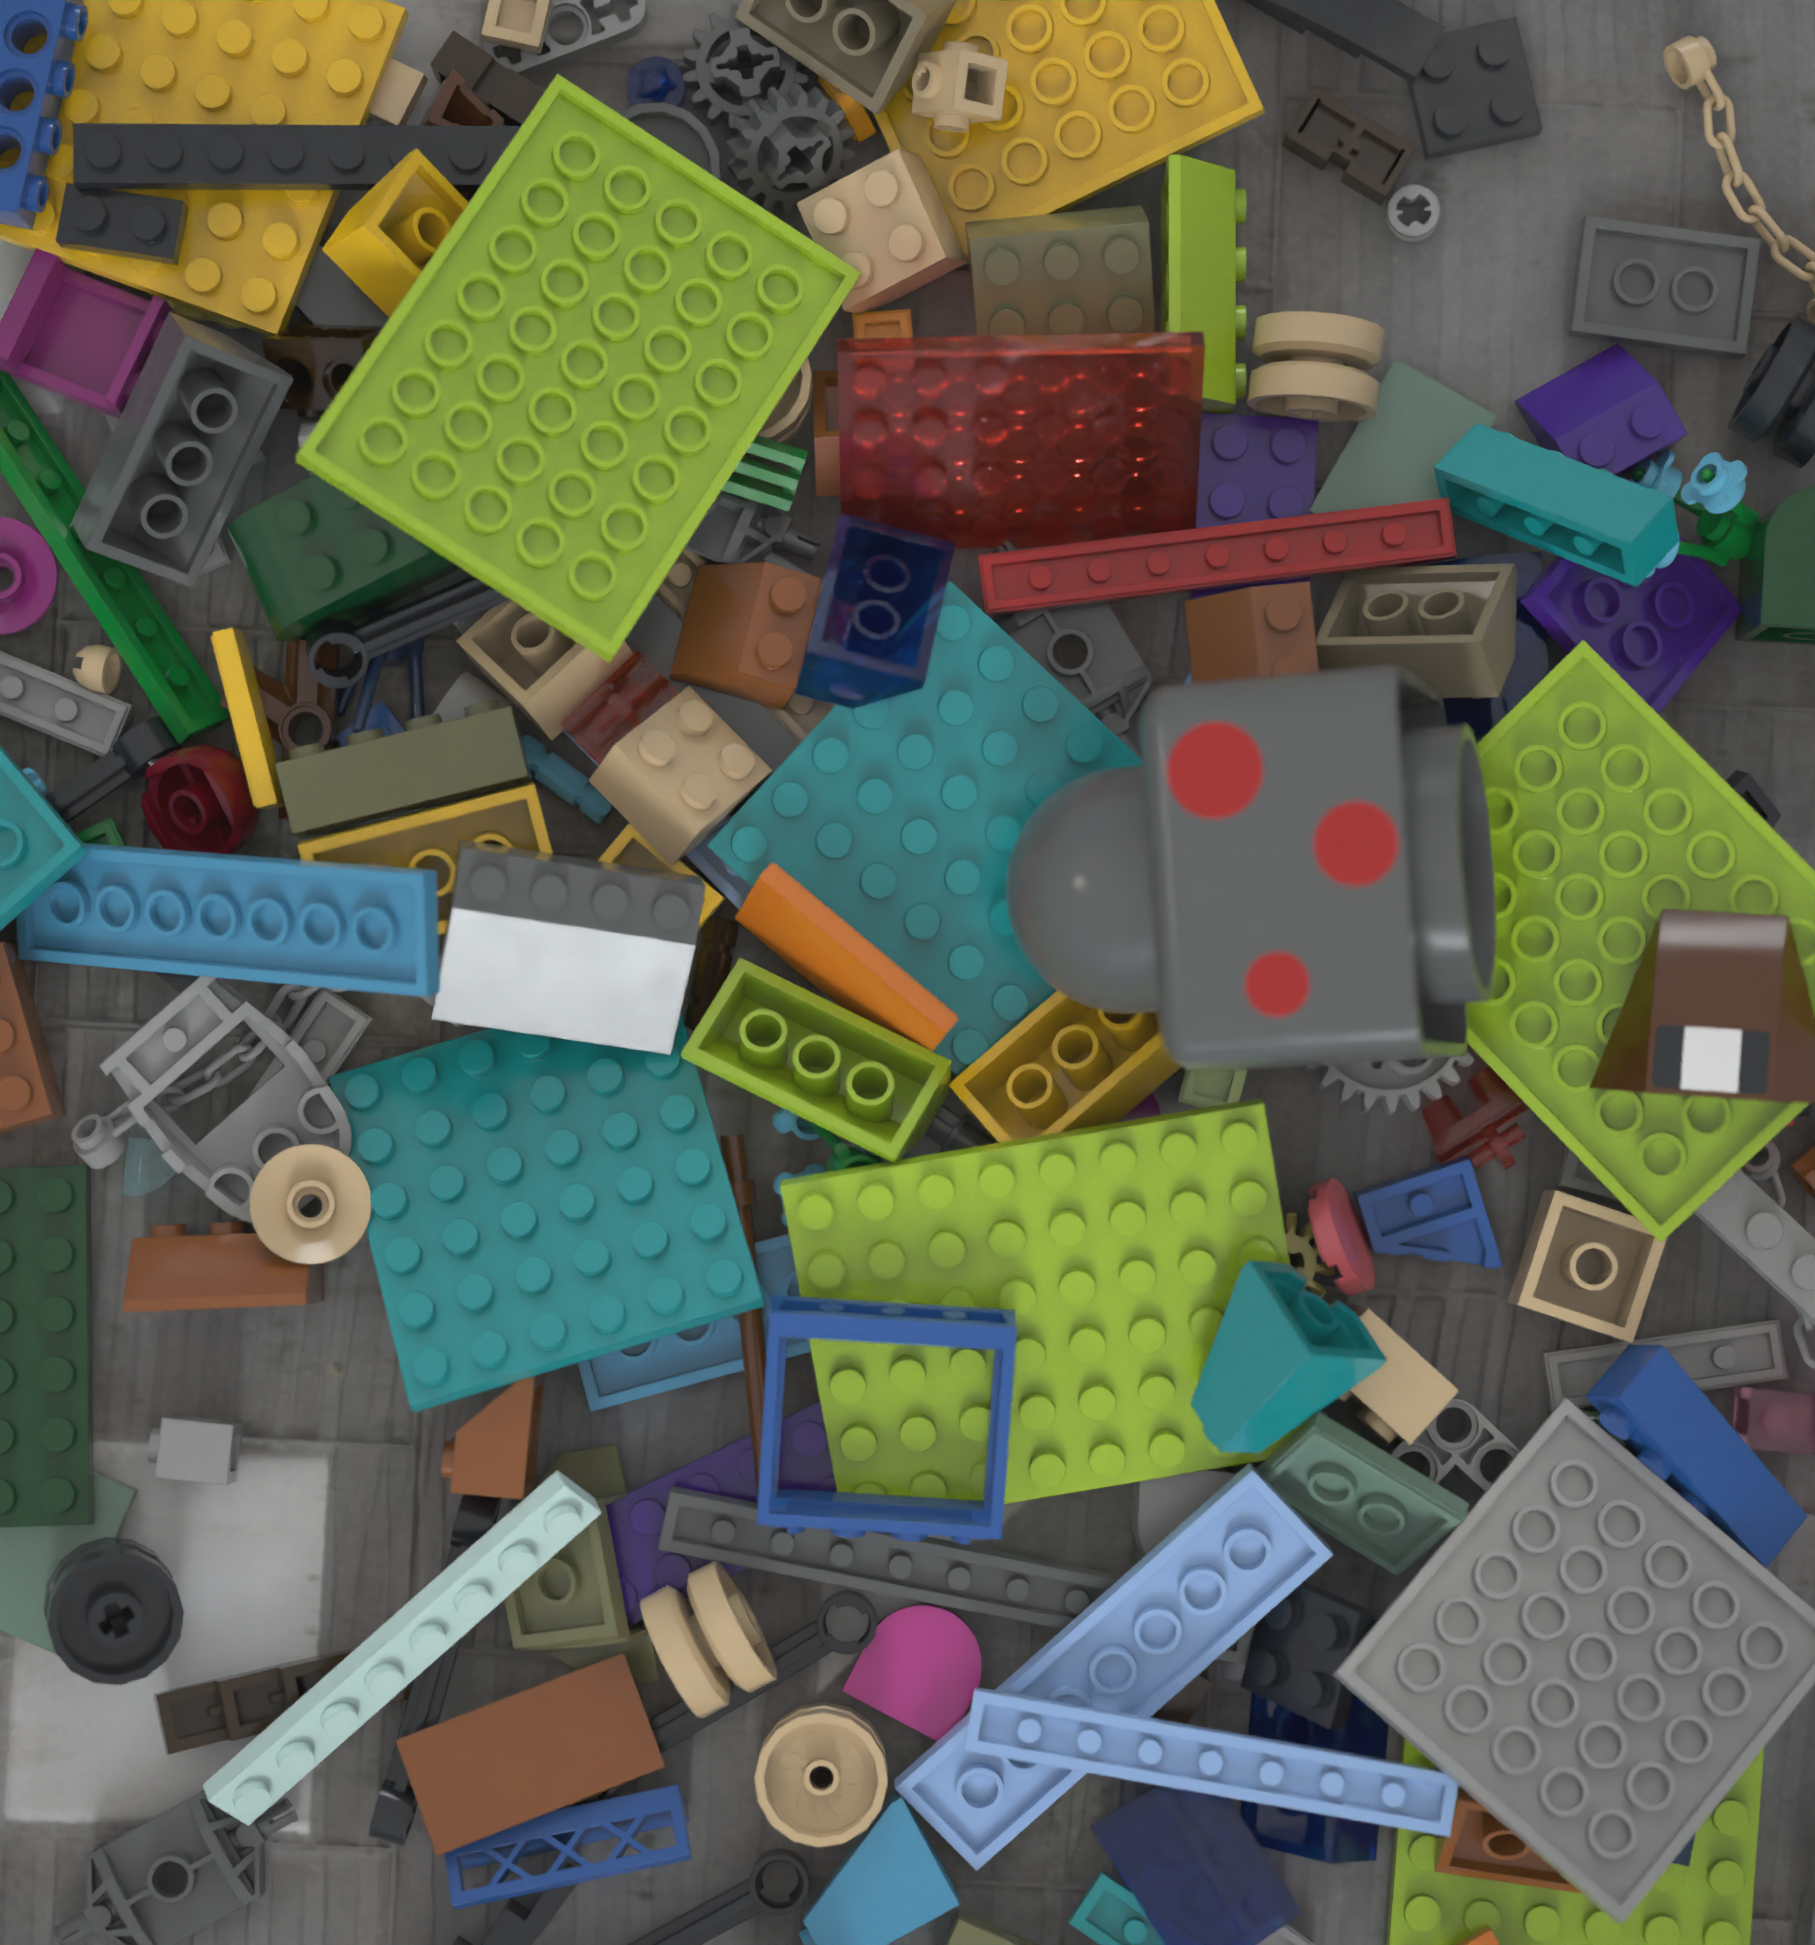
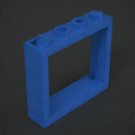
M771 1295L757 1525L787 1528V1534L801 1533L805 1528L830 1529L833 1535L845 1538L861 1537L866 1534V1531L891 1533L893 1538L902 1541H921L926 1539L927 1535L951 1536L953 1541L970 1545V1539H1002L1017 1334L1015 1310ZM787 1337L994 1350L983 1501L779 1489L778 1474Z

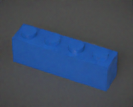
M1628 1345L1587 1393L1586 1397L1600 1412L1598 1416L1599 1421L1606 1430L1614 1436L1623 1439L1637 1455L1636 1458L1763 1567L1767 1568L1808 1517L1663 1345Z

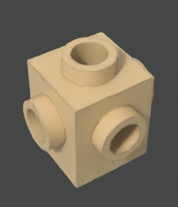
M956 41L944 42L941 51L918 53L917 67L912 78L914 94L911 113L934 118V128L949 132H968L970 123L1001 120L1008 60L979 53L977 45Z

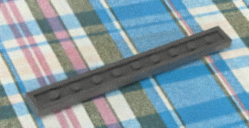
M670 1486L658 1542V1550L1064 1629L1123 1576L928 1536L921 1541H902L893 1538L891 1533L866 1531L864 1536L845 1538L833 1535L830 1529L805 1528L801 1533L787 1534V1528L757 1525L758 1503L676 1486ZM1254 1626L1216 1660L1245 1665Z

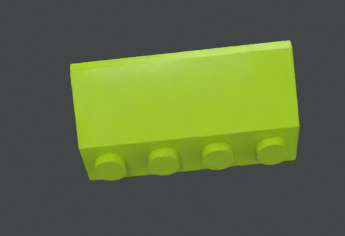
M1168 155L1161 181V416H1199L1201 412L1232 414L1236 405V399H1245L1247 380L1246 363H1236V341H1245L1246 305H1236V282H1245L1246 247H1236V224H1245L1246 189L1236 188V170L1184 155Z
M739 958L681 1052V1058L893 1163L898 1162L923 1138L950 1091L948 1084L951 1079V1060L743 958Z

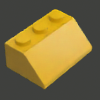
M416 148L406 155L347 212L322 250L390 318L469 202Z

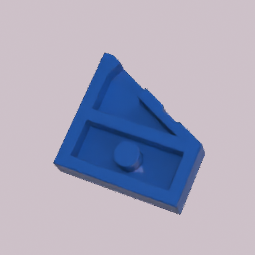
M1466 1155L1353 1192L1370 1248L1374 1252L1399 1256L1405 1254L1422 1256L1427 1260L1441 1262L1451 1260L1480 1264L1484 1268L1492 1269L1503 1266L1470 1159Z

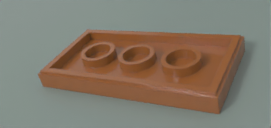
M624 1652L396 1740L436 1856L443 1855L666 1768Z

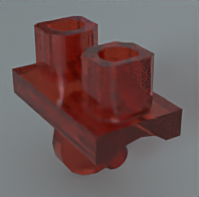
M637 650L561 724V727L600 765L615 743L680 692Z
M1489 1066L1468 1081V1088L1482 1107L1466 1118L1462 1116L1448 1095L1439 1098L1422 1110L1423 1121L1432 1138L1431 1152L1439 1164L1452 1160L1481 1140L1484 1144L1467 1154L1475 1169H1478L1493 1158L1504 1171L1516 1164L1509 1148L1526 1138L1523 1130L1517 1123L1501 1133H1498L1497 1130L1528 1111L1530 1107Z

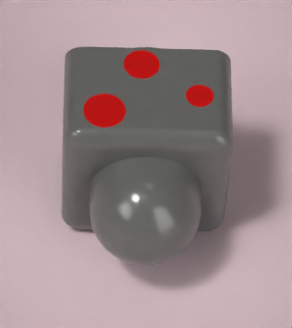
M1400 664L1161 687L1149 697L1142 711L1140 723L1142 765L1104 769L1086 774L1067 783L1050 795L1034 811L1014 844L1006 876V904L1014 936L1030 965L1053 988L1068 998L1088 1007L1115 1013L1158 1012L1160 1035L1167 1053L1177 1064L1188 1069L1256 1070L1465 1056L1468 1041L1466 1003L1487 1002L1492 995L1496 965L1495 879L1488 804L1476 741L1468 725L1447 726L1445 706L1441 693Z

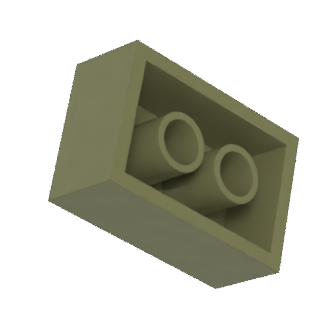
M1142 205L965 222L974 337L979 356L1156 339L1149 221Z

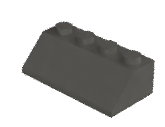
M169 312L71 522L85 549L194 588L289 390L293 377L224 333Z

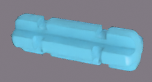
M525 734L522 737L529 769L535 773L534 778L570 805H579V811L593 822L602 823L611 813L614 806L596 788L590 785L589 778L554 752L550 755L546 753L547 748L531 735Z

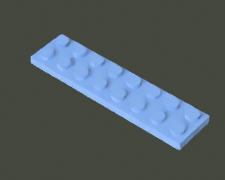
M1249 1463L1006 1679L995 1691L1150 1718L1332 1557L1333 1552L1330 1546ZM969 1712L894 1779L895 1789L977 1871L1085 1776L1087 1772L964 1751L970 1718Z

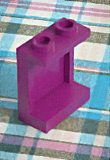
M36 248L0 322V370L120 419L169 312H174L165 299L154 296L150 302L71 270L65 266L59 256Z

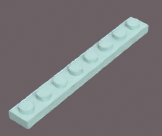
M556 1470L203 1784V1788L208 1802L249 1826L602 1513L595 1498Z

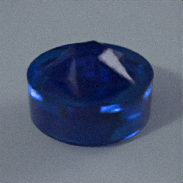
M661 56L647 57L635 64L628 75L627 92L632 106L659 102L679 108L683 105L686 97L683 73L672 60Z

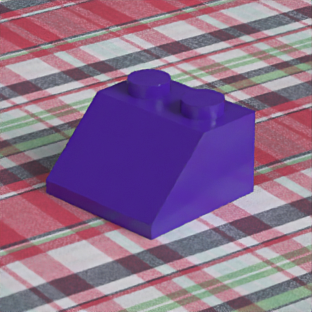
M1618 343L1515 401L1517 408L1540 447L1560 452L1565 457L1591 467L1605 469L1618 477L1635 469L1646 459L1651 460L1665 450L1674 447L1688 434L1659 382Z

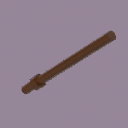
M744 1134L720 1136L722 1155L759 1281L751 1205L757 1204L755 1181L748 1180ZM762 1307L738 1314L757 1495L759 1493L767 1361ZM778 1474V1488L781 1489V1488H780V1479H779V1474Z

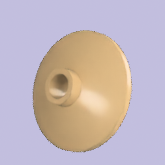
M319 1144L293 1146L272 1157L256 1176L249 1201L251 1221L260 1240L277 1256L287 1261L304 1265L327 1263L346 1254L363 1236L371 1215L370 1188L358 1165L339 1150ZM313 1196L319 1199L322 1204L320 1214L313 1218L303 1216L298 1208L299 1202L303 1198Z

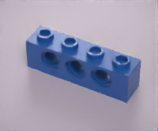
M0 0V156L9 149H21L20 158L13 166L0 169V224L33 230L36 212L42 213L46 207L49 196V181L45 177L49 155H56L61 144L62 123L58 116L62 98H69L74 87L75 66L71 62L75 41L83 40L88 24V10L83 0ZM37 35H47V41L41 50L31 54L23 53L25 44L29 39ZM27 91L34 92V98L27 108L20 111L10 110L11 103L17 95Z

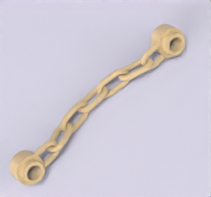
M1686 36L1668 45L1664 49L1663 57L1665 67L1673 82L1682 89H1688L1696 85L1705 100L1703 103L1705 139L1710 146L1715 148L1724 174L1722 190L1740 221L1751 224L1770 247L1771 255L1775 262L1798 279L1807 281L1815 295V252L1796 238L1784 234L1765 211L1766 206L1748 174L1742 170L1733 145L1736 135L1733 103L1728 96L1723 94L1722 89L1711 72L1717 64L1716 54L1712 45L1702 36L1697 38ZM1704 80L1707 81V83H1708L1709 87L1711 88L1713 94H1711V92L1709 91V89H1708L1706 83L1704 82ZM1725 107L1727 133L1719 132L1714 137L1712 110L1720 111ZM1724 149H1726V152H1727V155H1728V157H1729V160H1730L1732 169H1731V167H1730V164H1729V161H1728V158H1727V156H1726V153H1725V150H1724ZM1742 182L1755 205L1748 208L1747 214L1731 188L1740 187ZM1760 220H1762L1765 223V225L1773 233L1776 239L1772 237V235L1768 232V230L1764 227ZM1789 245L1811 260V262L1806 263L1804 271L1781 255L1788 251ZM1814 298L1808 302L1806 309L1808 320L1815 323Z

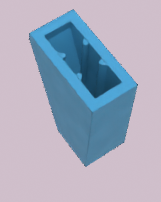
M898 1791L889 1796L867 1830L860 1835L805 1909L803 1922L806 1929L799 1932L804 1945H888L960 1905L959 1894L913 1808Z

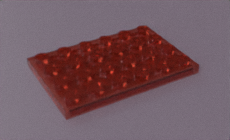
M1203 332L837 339L841 551L995 548L999 545L1006 547L1004 544L1006 541H1010L1015 547H1042L1195 529L1205 359Z

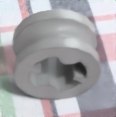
M1408 185L1400 188L1392 195L1388 203L1386 220L1389 229L1397 238L1405 242L1425 240L1434 232L1440 217L1438 199L1430 189L1422 185ZM1417 201L1422 202L1426 206L1423 217H1430L1424 225L1418 221L1412 222L1409 227L1402 224L1400 220L1403 216V210H1397L1398 206L1401 203L1413 206Z

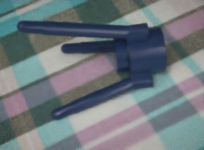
M372 610L370 612L369 620L379 617L390 611ZM424 638L416 639L369 659L352 728L355 733L364 731L382 665L401 667L404 657L408 658L412 719L425 716L422 674ZM358 653L355 654L353 661L356 659ZM358 682L349 687L341 688L337 700L338 717L345 714Z

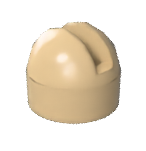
M90 645L77 652L75 657L83 660L81 669L72 668L77 682L90 691L111 694L116 689L122 672V657L115 647L105 645Z

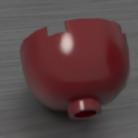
M206 744L187 746L160 758L147 769L144 778L150 776L149 791L141 794V807L149 829L164 849L233 855L252 839L262 815V809H258L253 805L243 762L231 751Z

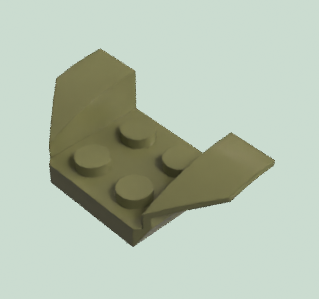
M618 1444L562 1453L534 1490L558 1470L593 1496L602 1513L504 1599L513 1649L535 1654L548 1653L574 1670H579L624 1652L635 1684L661 1680L657 1651L647 1628L629 1629L606 1509L607 1504L627 1497Z

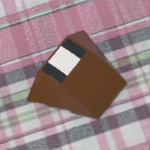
M1662 909L1589 1088L1760 1101L1815 1103V1015L1788 916Z

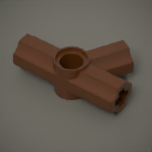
M306 640L287 642L285 686L253 666L271 738L282 745L281 762L290 760L289 750L301 747L296 741V728L302 720L309 717H317L323 724V734L318 743L324 744L325 751L337 748L338 740L336 736L340 733L336 722L338 688L324 686L313 677L306 655ZM328 642L323 643L315 654L316 661L326 668L339 669L340 645H331ZM224 693V696L219 705L227 711H229L226 695ZM286 806L279 807V820L289 821Z

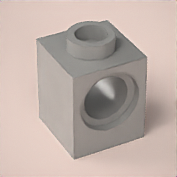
M177 1414L162 1417L161 1427L154 1426L152 1428L148 1446V1461L156 1463L155 1478L229 1485L237 1481L243 1422Z

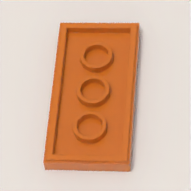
M771 862L758 877L734 918L834 1003L926 1049L934 1051L959 1020L958 1015L776 863L773 864Z

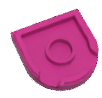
M929 1603L906 1606L890 1613L878 1622L873 1640L861 1651L842 1687V1691L938 1741L962 1720L973 1699L974 1689L979 1686L982 1674L980 1647L968 1624L951 1610Z

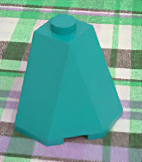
M1249 1260L1241 1269L1191 1400V1406L1203 1423L1205 1436L1213 1445L1218 1447L1220 1452L1260 1453L1380 1369L1387 1361V1358L1357 1313L1339 1300H1336L1329 1306L1317 1295L1306 1291L1303 1287L1307 1284L1308 1278L1289 1264Z

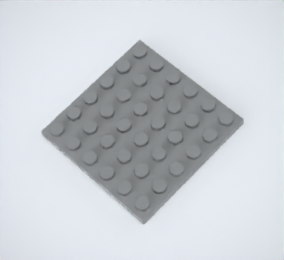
M1565 1398L1556 1406L1469 1510L1466 1519L1453 1529L1332 1675L1613 1921L1621 1924L1624 1923L1815 1684V1610Z

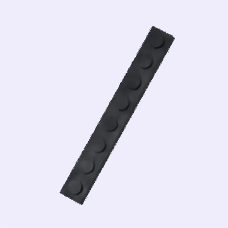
M73 123V181L76 189L371 190L406 155L417 148L457 191H477L521 126Z

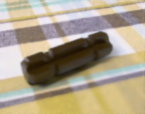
M709 917L706 921L703 940L707 941L706 948L700 949L690 994L695 996L694 1003L688 1004L685 1017V1026L690 1030L695 1031L729 975L733 958L729 954L730 947H735L739 931L738 924L732 920Z

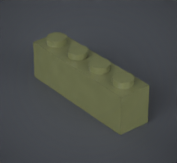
M489 700L464 707L465 717L442 722L440 714L427 715L405 722L407 729L405 732L384 737L382 729H371L347 736L349 746L325 751L323 743H315L289 750L290 760L276 763L275 765L292 834L299 838H305L531 782L532 777L516 712L511 706L500 708L499 700Z

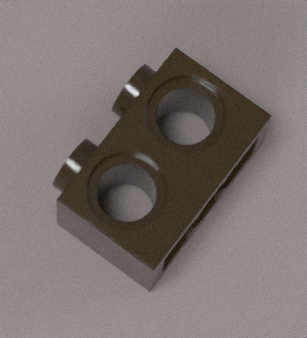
M294 324L277 335L272 334L263 338L265 359L293 377V381L279 409H296L298 416L302 418L322 417L384 326Z

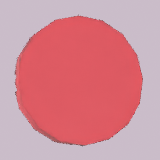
M1329 1178L1310 1185L1308 1193L1311 1197L1316 1198L1309 1200L1308 1215L1323 1262H1326L1328 1268L1337 1265L1343 1276L1335 1280V1285L1348 1297L1374 1289L1375 1271L1369 1242L1362 1221L1346 1189L1336 1178Z

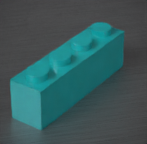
M1475 423L1434 466L1440 498L1449 497L1452 514L1635 587L1647 577L1679 542L1672 497L1663 494L1657 489L1646 488L1615 476L1605 469L1591 467L1565 457L1560 452L1544 449L1518 439L1508 432H1500L1479 423Z

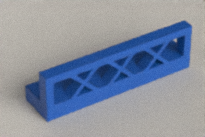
M676 1784L559 1809L445 1853L452 1906L456 1910L693 1859L686 1823L690 1822L686 1798L679 1785ZM673 1825L676 1846L651 1851L634 1839L639 1832ZM611 1838L620 1840L606 1861L590 1863L575 1853L579 1845ZM628 1847L639 1853L622 1857ZM555 1850L561 1853L545 1874L531 1876L516 1866L522 1857ZM569 1860L579 1865L578 1867L563 1870ZM494 1863L502 1865L488 1886L464 1890L462 1870ZM510 1872L521 1878L504 1882Z

